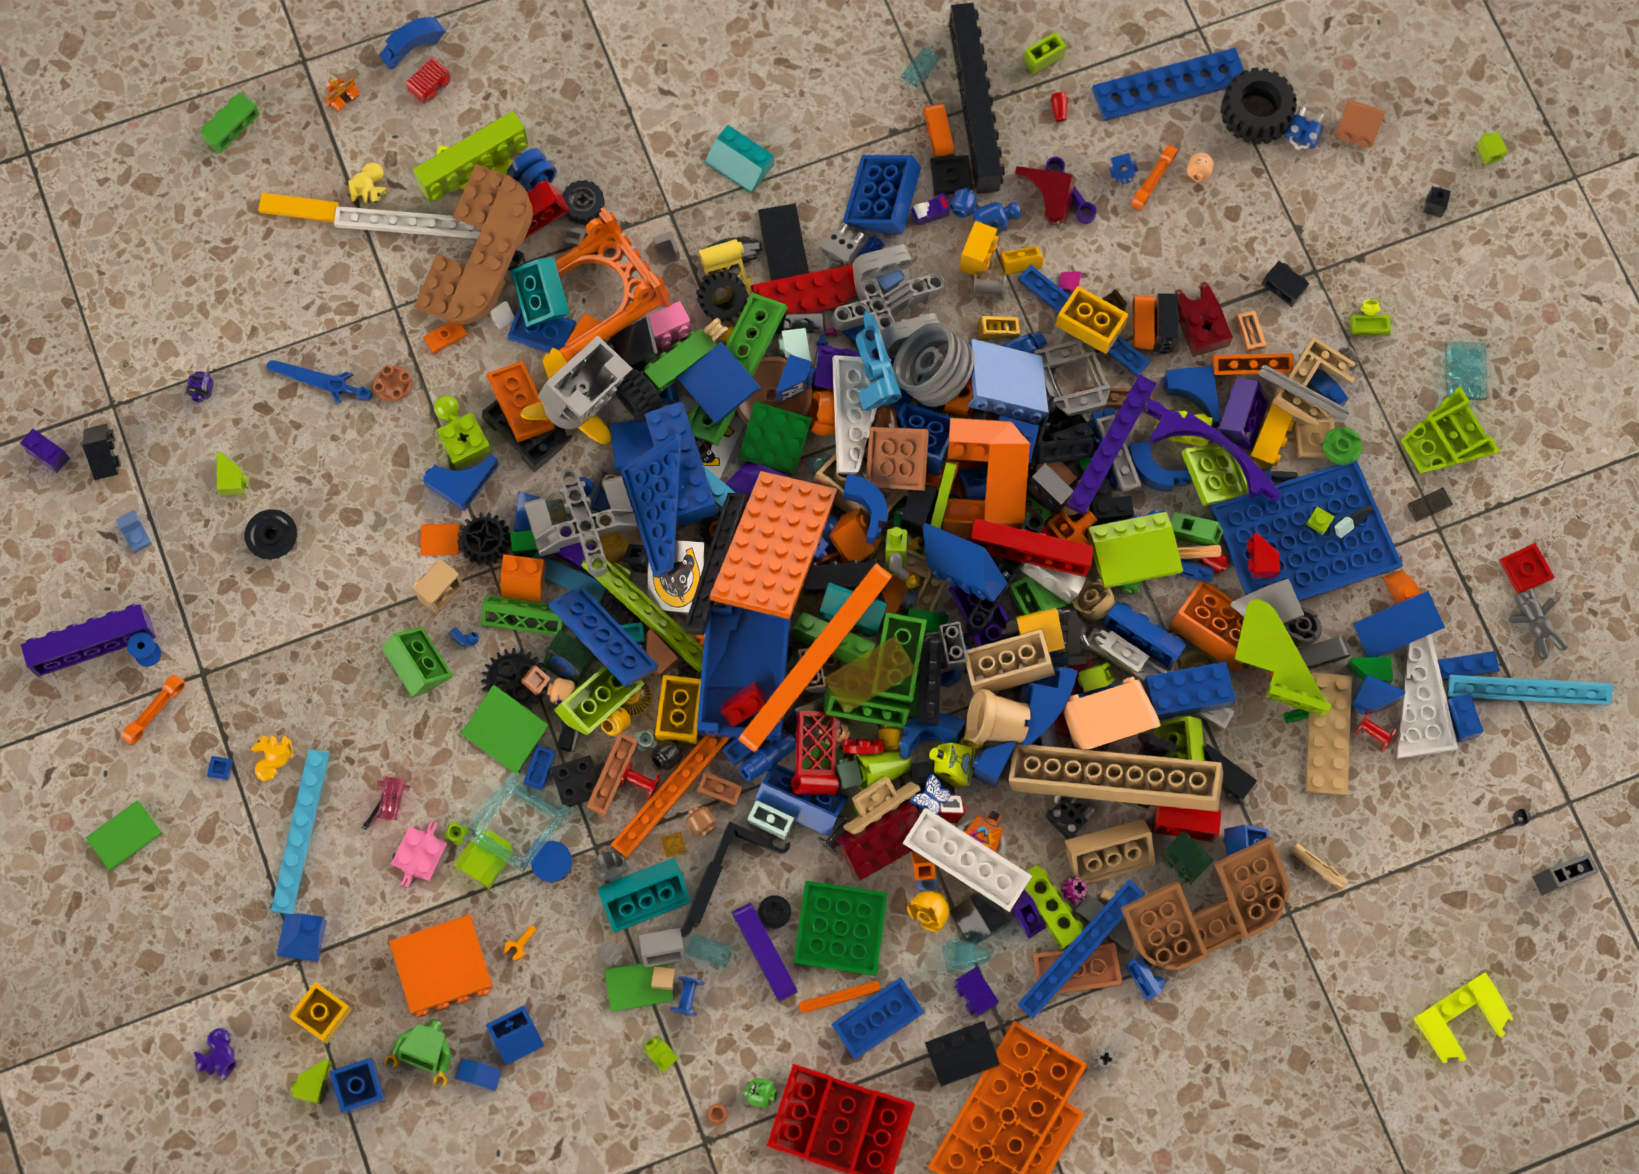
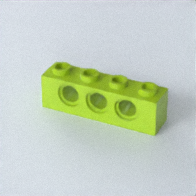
M1037 864L1026 871L1032 877L1024 890L1033 898L1047 930L1060 949L1064 950L1072 944L1085 928L1079 920H1075L1072 916L1073 911L1067 902L1063 903L1059 897L1061 896L1059 889L1056 885H1051L1046 870L1043 867L1040 869ZM1042 885L1045 888V893H1037L1034 886ZM1046 903H1055L1057 906V910L1049 911L1046 907ZM1058 920H1066L1069 927L1066 929L1060 928Z

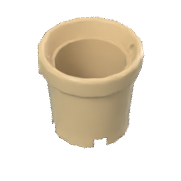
M979 689L972 697L967 713L966 729L969 740L979 744L985 741H1013L1015 743H1022L1029 727H1025V720H1030L1028 704L996 696L990 690Z

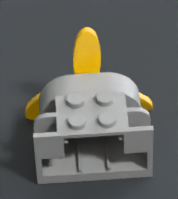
M596 336L544 384L537 396L542 402L525 407L521 412V417L527 420L549 419L553 424L565 429L578 427L592 440L604 445L609 444L612 439L611 432L597 413L602 406H606L610 402L611 396L618 390L616 387L621 384L623 378L633 368L599 336Z

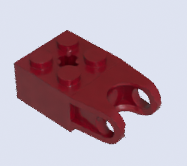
M1205 281L1199 285L1201 298L1198 300L1187 298L1181 289L1174 292V294H1178L1179 324L1192 357L1228 347L1233 339L1221 306L1210 286Z

